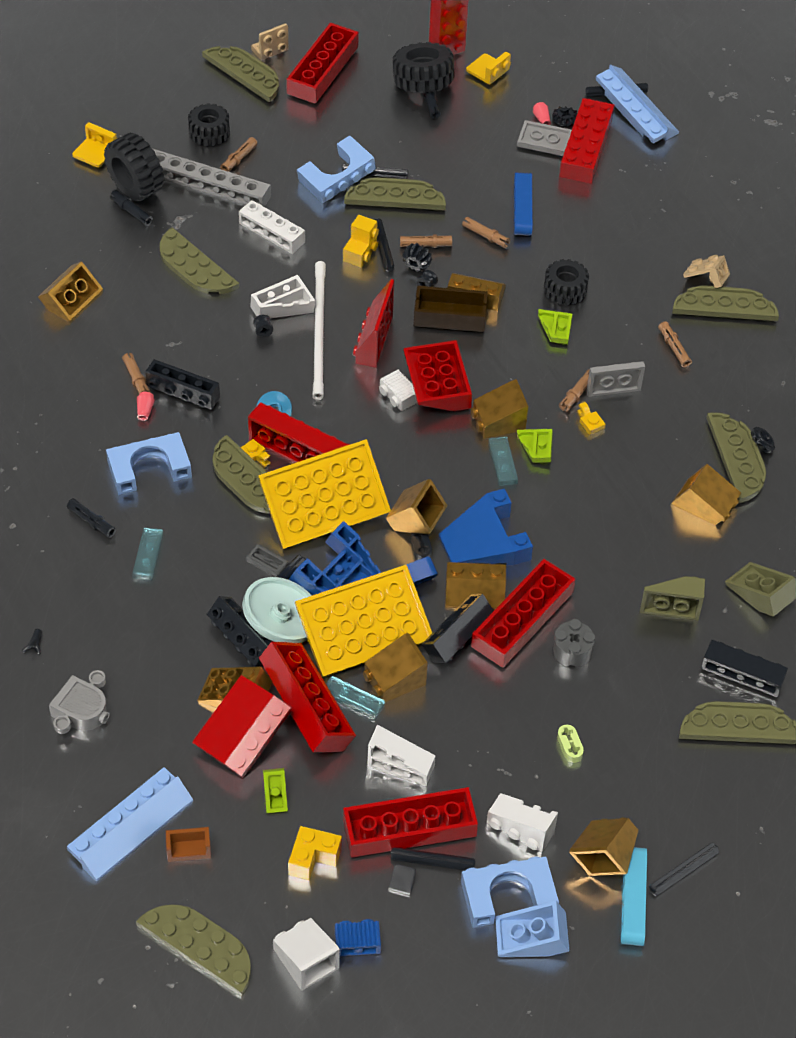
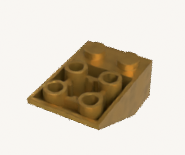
M262 667L211 668L197 701L218 707L241 675L268 692L272 685V680Z

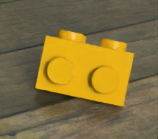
M504 52L497 59L486 53L482 54L466 67V72L490 85L510 69L511 54Z
M88 122L85 125L86 139L74 150L72 155L80 161L99 168L105 163L104 150L106 146L117 139V136L112 131Z

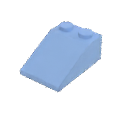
M556 900L495 916L499 957H547L570 951L566 912Z

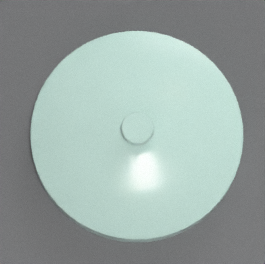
M278 577L262 578L250 585L244 595L242 607L247 621L259 634L274 642L302 643L308 640L295 606V601L312 596L307 590L295 582Z

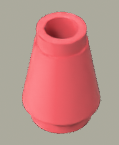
M544 102L535 104L533 107L535 117L540 123L550 125L548 106Z
M141 392L137 396V418L140 420H148L155 402L152 393Z

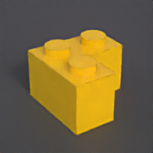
M362 215L356 217L351 224V238L343 248L344 262L362 268L365 262L369 261L371 253L376 251L378 247L377 236L379 229H377L376 220Z
M300 826L288 862V875L310 880L315 862L336 867L342 849V836Z

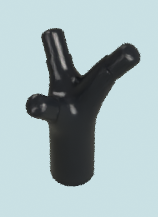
M35 629L30 642L22 649L23 653L30 648H35L38 654L41 653L39 640L42 630Z

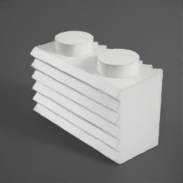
M399 369L380 379L379 390L383 396L386 395L390 399L394 407H398L403 412V410L417 403L412 383L408 381V378Z

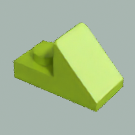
M284 768L263 770L266 812L288 811Z

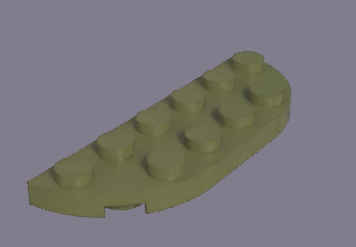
M216 46L202 52V57L266 101L271 102L276 97L279 91L277 74L272 68L247 51L230 46V48Z
M368 178L361 180L360 184L354 187L351 186L344 198V204L446 210V201L441 191L438 192L433 188V185L419 180Z
M173 227L163 235L160 241L162 261L192 288L207 294L209 292L225 294L239 289V282Z
M696 286L689 288L687 292L677 296L672 310V314L769 321H778L779 318L775 304L765 299L763 294L751 289Z
M707 413L706 418L729 480L741 492L738 497V503L748 501L761 491L766 478V468L758 446L752 440L751 430L742 421L738 422L730 418V415Z
M225 435L214 448L213 468L216 475L247 506L255 511L270 514L258 475L267 472L228 435Z
M707 702L698 705L685 716L681 724L679 739L796 744V721L785 715L782 709L768 704Z
M164 905L149 910L136 921L138 927L240 996L245 993L251 976L250 959L247 950L235 936L196 910L182 905Z

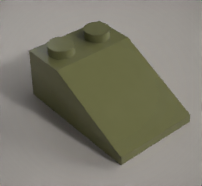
M749 562L725 581V584L756 610L773 617L796 599V579L794 576Z
M684 576L644 587L640 613L698 621L704 600L705 579Z

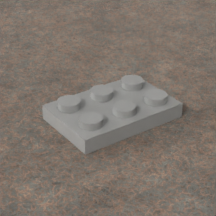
M525 120L517 146L563 156L572 130Z
M644 362L590 368L586 391L588 397L641 391L645 370Z

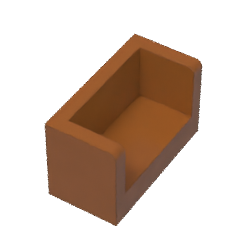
M209 827L166 830L168 862L211 859Z

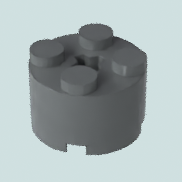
M572 619L561 624L554 636L553 655L555 659L567 667L569 665L581 667L587 664L591 659L595 635L593 631L578 619Z

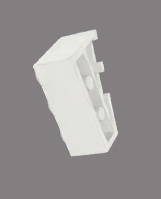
M296 275L251 294L250 307L256 316L268 315L270 318L314 313L315 299L300 277Z
M377 725L368 744V767L426 786L435 767V755Z
M500 793L488 811L487 823L492 828L507 833L510 838L525 843L530 849L538 850L542 853L555 833L558 812L552 811L549 814L540 811V806L534 805L532 808L523 805L524 801Z

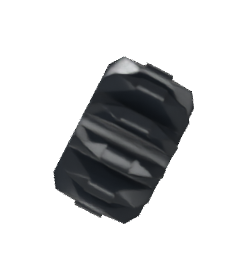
M418 243L408 245L402 255L403 262L407 263L406 266H409L411 270L415 269L416 272H424L430 266L433 259L432 254L428 252L429 249L424 248L423 245L420 246Z

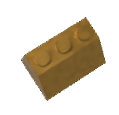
M81 261L71 265L38 298L48 311L70 321L103 288Z
M452 273L447 288L488 291L486 309L498 311L506 284Z
M447 562L445 608H458L471 594H483L493 610L505 600L506 565Z

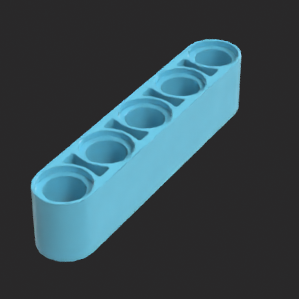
M634 847L628 872L623 874L621 944L644 946L647 848Z

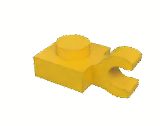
M586 402L578 405L580 409L577 412L581 416L580 424L589 435L605 429V422L596 411L590 412Z
M254 439L241 447L243 451L254 461H258L263 467L271 464L267 460L270 458V455L266 452V449Z

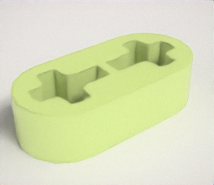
M571 725L561 726L558 730L557 739L564 757L571 763H577L582 759L584 751L577 731ZM564 733H567V735H570V740H569V741H568L567 736H566V735H563ZM571 747L573 748L574 752H577V755H574L573 752H570Z

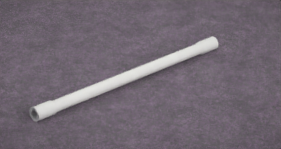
M323 261L315 263L313 399L321 400L324 397L323 341L326 264Z

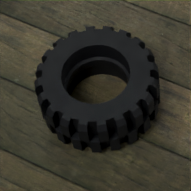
M431 42L409 44V46H404L397 50L393 56L394 82L405 91H412V93L439 91L451 84L455 77L454 55L445 45L433 44Z
M126 133L108 143L104 150V161L111 179L114 180L115 185L121 190L123 195H126L133 201H142L162 188L164 174L162 173L163 168L159 163L160 160L157 158L155 151L150 147V144L142 136L136 133Z

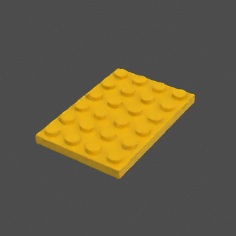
M367 439L258 475L282 549L331 533L343 521L351 526L391 511Z
M407 565L295 601L297 612L322 678L364 664L365 661L406 633L410 634L416 645L422 644L432 634Z

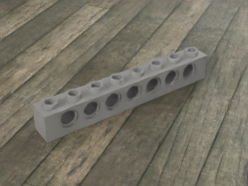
M153 149L163 168L164 180L245 205L253 200L265 207L271 198L270 184Z

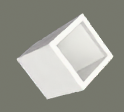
M312 918L298 922L294 928L287 932L279 933L273 939V950L301 991L339 969V947Z

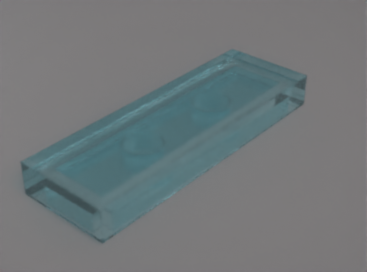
M507 437L489 438L488 443L499 486L518 484V477Z
M143 529L132 573L133 578L153 579L163 530Z
M333 676L326 683L336 702L374 720L385 705L384 700Z

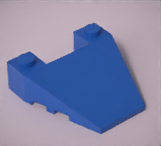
M505 488L485 494L439 533V538L450 562L507 563V565H516L531 561L533 545L527 533L523 532L508 537L501 524L500 519L510 517L512 503Z
M343 521L326 540V543L339 555L323 571L307 558L293 572L289 580L297 583L313 596L379 574L381 571L377 565H374L370 558V553L367 549L365 550L358 533Z

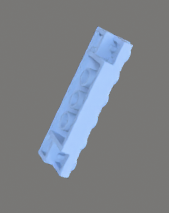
M610 65L608 70L596 75V81L605 90V96L612 104H615L614 106L642 137L646 135L652 143H655L662 138L666 141L679 134L674 125L621 68Z
M163 767L67 846V850L97 882L189 806L193 799L178 776L174 777Z

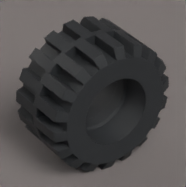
M210 103L194 107V110H191L190 114H188L190 138L195 143L198 142L199 145L203 144L205 146H215V144H221L222 141L225 142L230 133L229 113H227V110L223 109L222 106Z
M560 259V261L556 260L553 264H550L546 269L544 293L547 294L548 299L551 298V301L558 302L560 305H574L576 302H581L582 298L586 297L589 273L587 268H584L583 264H578V261H571V259Z

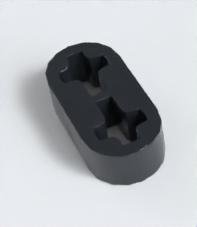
M411 533V545L415 558L419 560L425 557H432L429 535ZM421 548L424 549V552H425L426 554H423L422 552H420Z

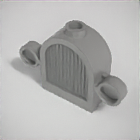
M100 670L91 672L89 675L90 683L72 675L49 704L51 716L55 718L53 724L57 733L65 734L71 727L82 731L93 730L102 723L105 724L110 713L107 712L105 696L99 689L106 683L104 672Z

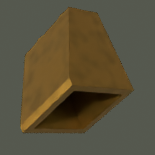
M517 379L473 400L471 415L473 419H476L477 430L481 432L483 439L526 429L528 404Z
M706 464L687 479L672 504L716 525L720 521L725 522L731 515L729 511L738 504V497L741 492L711 466Z
M427 479L405 489L386 519L394 531L430 534L447 508V504L432 480Z
M406 633L365 661L363 676L367 682L371 683L374 695L377 698L379 697L382 703H386L425 686L428 663L410 634Z
M624 817L619 819L592 820L570 848L569 853L589 876L627 874L638 829L629 818Z

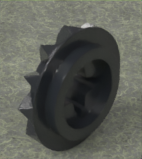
M559 106L558 109H554L552 118L558 125L571 126L574 125L577 110H573L572 107L567 108L565 106L562 108Z
M755 427L752 429V440L755 441L759 449L765 453H771L775 449L772 436L763 428Z

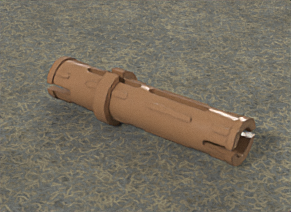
M250 137L236 152L228 156V159L220 165V169L230 172L233 167L238 166L241 160L257 146V140Z
M470 217L465 218L467 222L463 221V227L487 238L491 243L494 242L503 248L508 247L505 242L509 244L510 238L499 234L497 230H491Z
M452 235L400 236V247H408L411 243H418L420 246L433 248L441 246L452 247Z
M667 321L662 322L658 328L664 336L665 343L669 344L683 368L690 366L692 360L678 340L677 333L673 332Z
M128 353L124 354L122 360L132 378L133 386L139 394L141 392L151 393L146 384V378L141 374L133 354L129 353V356Z
M587 370L576 385L568 390L566 397L559 403V407L563 411L565 409L566 412L569 411L572 405L580 400V396L587 389L588 373L590 370Z

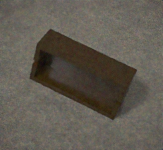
M417 286L413 326L484 332L488 291Z

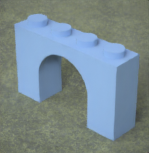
M351 136L337 143L339 156L349 164L348 168L343 172L332 175L325 174L311 161L297 169L299 181L322 203L332 199L335 195L376 169L374 157Z
M179 432L106 449L107 461L118 495L137 491L136 479L132 469L138 461L145 458L163 460L168 465L174 482L192 477L191 464Z
M535 856L528 860H512L506 864H490L487 867L478 869L473 867L462 871L461 884L472 928L494 924L495 911L490 891L502 882L511 881L524 886L531 896L533 906L555 900L559 903L547 858Z

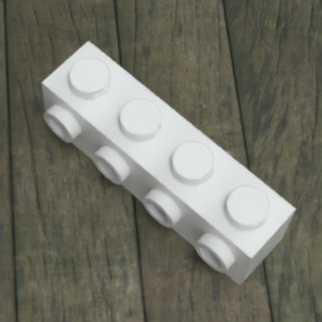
M253 200L239 211V224L291 254L305 243L304 229Z

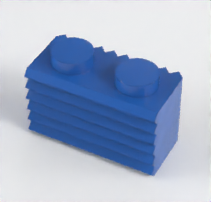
M365 919L358 923H352L351 921L336 923L335 944L339 947V956L381 954L379 921L374 922L371 919Z

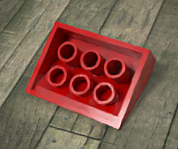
M391 279L373 300L371 307L367 308V320H363V332H359L358 346L355 345L353 350V356H356L355 364L377 368L393 319L394 279Z
M457 340L403 348L418 405L450 411L472 408V392Z
M241 675L192 743L243 779L291 713V707Z

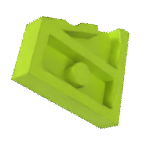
M539 309L538 317L550 342L568 344L572 314Z
M552 429L517 430V437L533 463L551 462Z

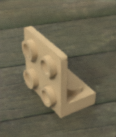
M286 23L260 33L259 42L251 45L252 51L261 61L288 50V25Z
M713 255L705 260L701 258L693 260L683 276L686 278L710 272V281L714 284L715 288H718L724 284L730 272L725 256Z

